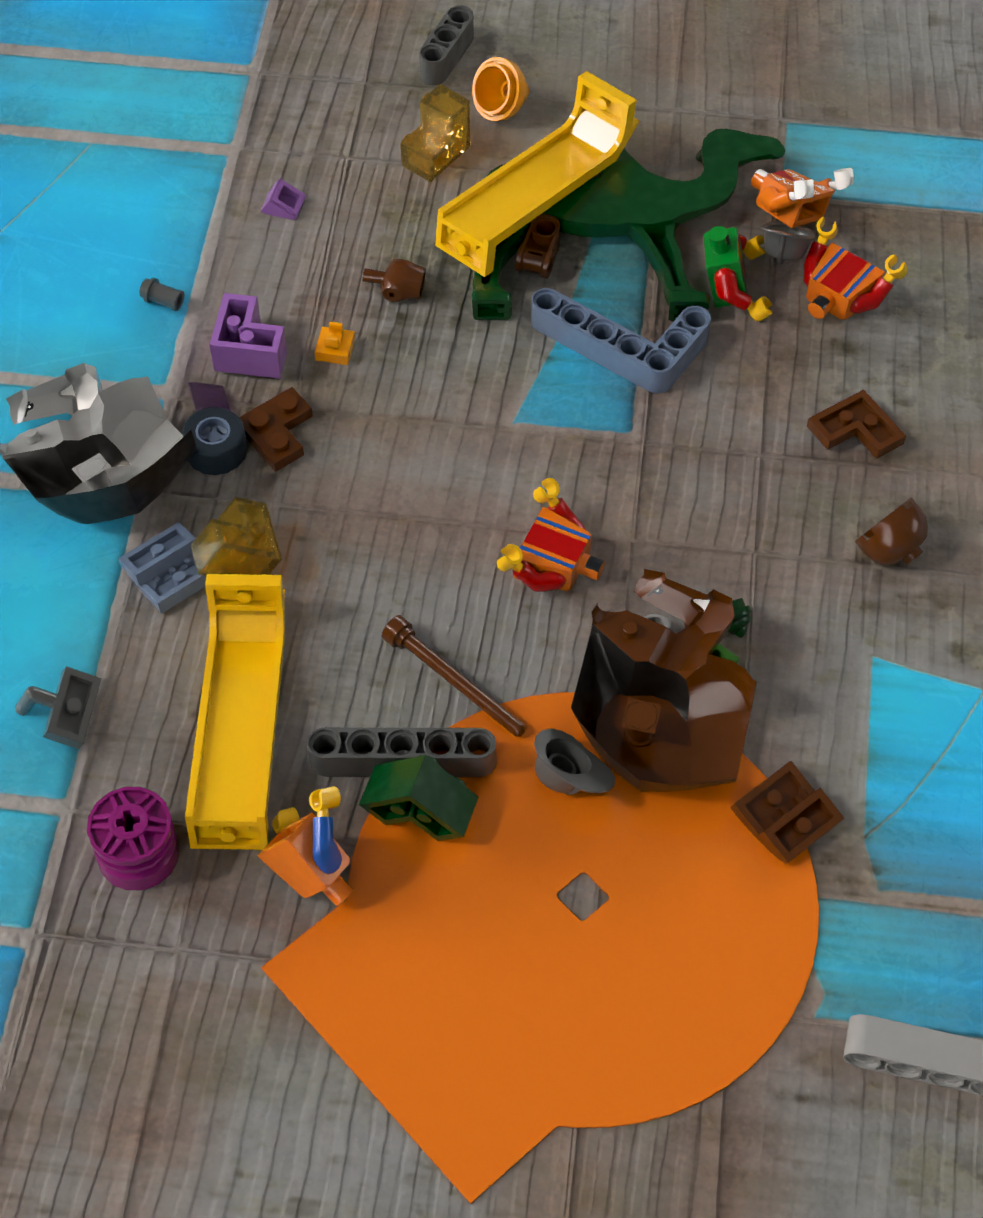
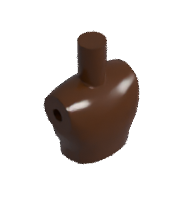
M393 259L385 272L365 268L362 280L364 282L381 284L382 296L390 302L409 298L420 299L426 268L405 259Z

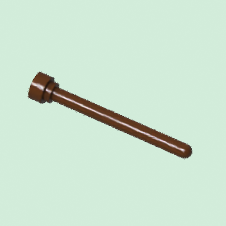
M397 615L387 623L381 637L392 647L407 648L514 736L520 737L525 733V725L415 637L412 624L404 617Z

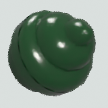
M743 598L732 601L734 619L728 633L742 638L747 632L746 625L751 620L750 614L752 611L749 605L745 606Z

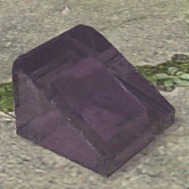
M188 382L190 398L195 413L201 409L211 407L230 410L223 386Z

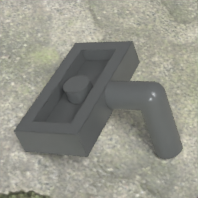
M66 666L61 673L56 693L30 686L15 705V711L19 715H27L35 703L51 708L43 737L80 749L84 744L102 678Z

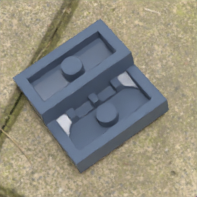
M179 522L118 558L126 573L161 614L203 589L207 574H221L219 566L200 549L197 539Z

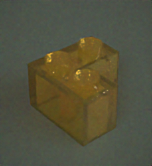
M439 84L434 90L423 96L420 101L421 125L411 134H407L400 145L402 166L430 183L470 148V100L442 84Z
M239 497L233 499L217 520L212 519L191 544L198 575H270L283 560L266 503Z

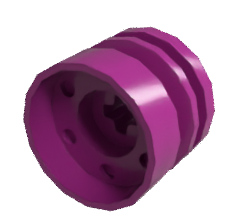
M122 787L108 792L96 802L88 816L87 834L101 873L112 885L124 890H146L159 885L171 875L179 858V842L167 804L156 792L143 787Z

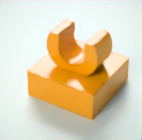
M329 321V327L322 326L315 348V360L348 365L355 343V331L344 330L343 323Z

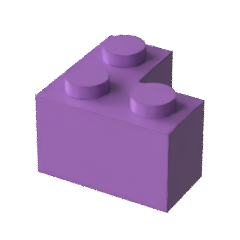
M224 293L210 341L214 371L281 379L287 355L284 326L261 324L258 298L256 296Z

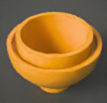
M503 57L489 58L481 64L474 76L472 85L473 101L477 111L487 120L503 121L510 119L521 109L528 97L529 87L525 76L519 66L509 59Z

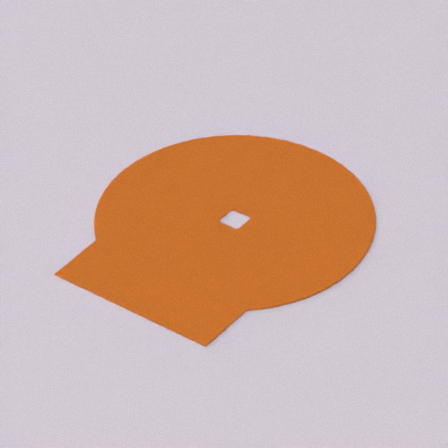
M575 692L534 695L501 703L500 705L525 725L526 731L520 737L511 734L483 710L448 727L487 729L494 735L496 740L497 764L491 774L484 777H457L466 783L468 789L479 796L464 837L437 841L412 821L385 825L369 813L361 828L352 856L348 884L353 888L352 893L343 903L263 965L261 969L470 1204L556 1127L610 1128L639 1124L669 1116L696 1105L726 1088L749 1070L777 1040L789 1023L804 994L813 967L818 941L819 902L817 883L808 848L785 865L747 829L730 808L767 779L743 753L736 782L691 790L641 792L618 775L602 759L585 736L571 709ZM556 729L573 736L612 770L615 776L614 787L604 793H588L580 790L578 793L570 795L549 789L539 780L535 772L537 753L534 742L536 735L542 730ZM440 750L434 754L442 755L447 753V751ZM481 750L473 752V754L482 755L486 753L485 751ZM585 873L608 895L609 899L588 918L581 921L557 898V894L576 877Z

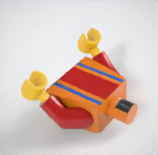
M825 217L820 218L817 222L818 240L817 242L813 241L804 262V283L808 287L806 298L810 301L808 305L809 313L814 318L822 319L829 312L841 320H846L854 313L859 314L876 309L894 286L892 284L893 280L906 276L908 271L906 263L903 262L899 269L892 270V267L898 261V257L895 254L890 255L885 261V268L887 270L885 274V271L833 242L827 246V241L837 235V224L835 221L831 231L823 232L821 229L824 226Z
M546 478L542 481V486L547 490V493L542 487H538L534 490L533 497L538 503H548V508L542 507L520 548L515 544H508L501 549V553L505 556L497 560V567L504 572L513 569L514 578L522 581L535 592L558 589L564 591L571 590L579 574L598 581L603 572L605 560L590 555L592 535L562 498L557 499L556 496L560 492L558 482L553 478Z

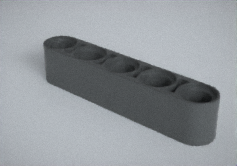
M325 727L313 731L307 739L311 768L318 775L325 777H370L375 765L418 757L419 755L433 757L440 763V767L454 777H484L491 774L497 764L495 737L490 731L483 728ZM324 750H332L329 754H319ZM362 750H369V751H371V752H369V753H367V754H363V755L357 754L358 752H360V751H362ZM401 750L409 751L403 755L396 754V752ZM440 750L447 751V753L442 755L434 754ZM479 750L486 752L482 755L473 754V752Z

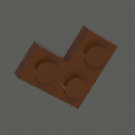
M293 387L239 417L244 425L246 439L275 472L304 456L303 446L289 430L313 417L312 408Z
M864 389L810 417L807 423L808 429L827 450L856 436L876 459L904 445L906 435Z

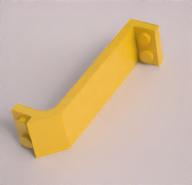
M588 71L579 75L573 111L561 127L438 209L435 246L483 277L492 273L494 270L496 245L617 161L640 122L634 118L637 100Z
M207 574L205 588L209 609V641L185 811L190 849L263 850L270 842L267 811L285 645V589H283L282 575Z

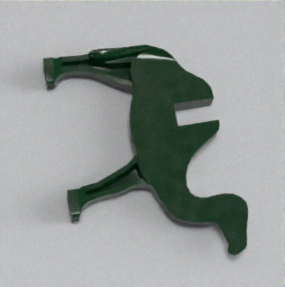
M715 129L703 139L702 149L696 155V159L703 163L704 171L697 179L689 181L671 180L655 175L642 167L623 149L617 161L599 173V178H591L540 215L547 214L556 217L560 223V232L595 238L630 236L644 252L659 278L666 303L669 306L668 320L674 322L687 307L700 306L708 310L710 302L708 294L695 290L689 285L683 270L682 255L674 238V230L681 223L714 211L726 204L736 189L738 168L752 161L782 158L785 154V148L774 137L755 135L732 129ZM501 164L500 166L491 170L488 175L502 167L504 164ZM532 221L496 245L494 270L492 273L483 277L475 271L472 292L473 318L475 320H508L511 318L513 298L509 292L498 285V279L503 267L519 250L521 243L524 242Z

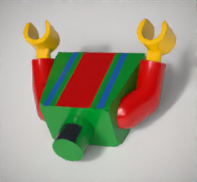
M723 226L713 227L704 234L706 270L715 308L733 305L743 311L748 309L750 316L755 321H761L772 314V311L768 309L772 306L771 301L766 296H762L753 302L752 297L747 294L744 254L748 259L753 260L766 253L760 246L764 244V237L762 235H757L747 241L745 236L738 234L737 228H726Z

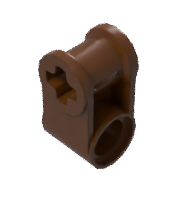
M543 214L533 219L516 256V271L521 272L524 269L539 273L542 278H549L560 247V223L556 217Z

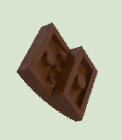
M789 761L730 807L747 829L785 865L844 819L821 788L815 791L792 761Z

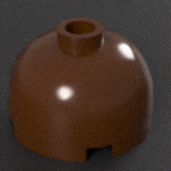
M911 497L864 534L866 538L870 539L866 540L862 535L855 540V543L872 561L881 565H893L901 560L907 565L923 553L919 546L927 538V519L921 508Z

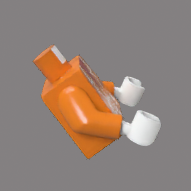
M843 168L834 171L835 181L827 178L816 182L789 169L774 173H767L759 169L751 179V186L759 190L756 199L757 206L787 226L794 228L818 221L824 217L835 189L842 190L854 183L852 168Z

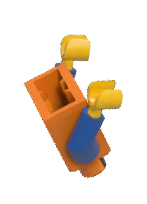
M336 786L317 789L309 797L310 806L317 812V817L311 812L299 819L298 812L294 807L280 810L272 821V827L277 835L257 856L300 896L308 898L322 891L338 906L352 893L353 888L340 875L350 864V858L333 838V817H329L328 809L337 808L340 805L341 796L339 789Z

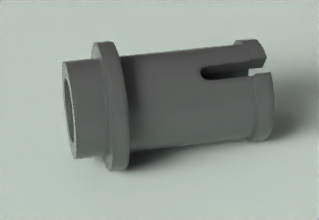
M154 277L151 279L146 278L139 290V296L144 298V302L150 304L153 301L174 311H178L184 301V291L163 285Z

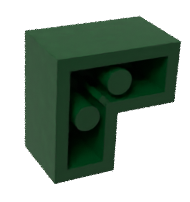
M419 755L418 757L375 765L359 806L385 825L412 821L434 839L442 841L464 837L479 796L468 789L463 780L452 776L440 767V763L436 759L427 755Z

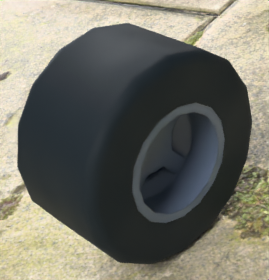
M211 407L201 409L192 414L184 423L183 437L192 429L196 443V451L188 460L195 470L209 475L226 474L238 468L244 461L248 449L243 422L236 413L226 408Z

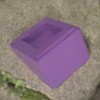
M279 178L270 189L261 212L295 220L307 195Z

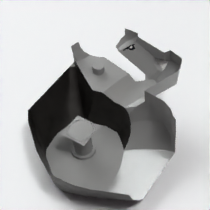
M82 363L66 369L65 374L29 390L22 389L6 398L10 406V416L14 425L64 413L72 415L69 421L57 419L19 434L8 444L0 443V453L5 462L39 503L56 514L77 523H99L140 513L164 491L196 451L192 429L183 437L171 424L162 409L148 376L124 380L103 390L96 367Z

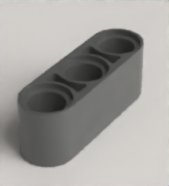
M463 5L451 7L421 47L419 52L420 78L427 85L442 84L474 39V15L469 7Z

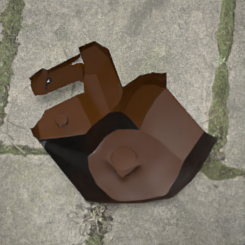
M644 569V575L638 580L634 593L641 599L683 620L685 629L675 634L668 627L628 610L620 612L602 611L597 603L592 611V629L571 709L585 736L602 759L618 775L641 792L691 790L736 782L757 682L751 678L746 669L734 661L712 655L730 629L734 619L732 598L714 589L705 594L667 579L663 572Z

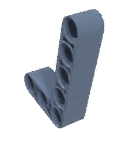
M542 288L532 295L531 325L535 330L652 393L668 391L708 342L711 315L708 310L700 306H690L684 309L658 341L653 343L556 290Z

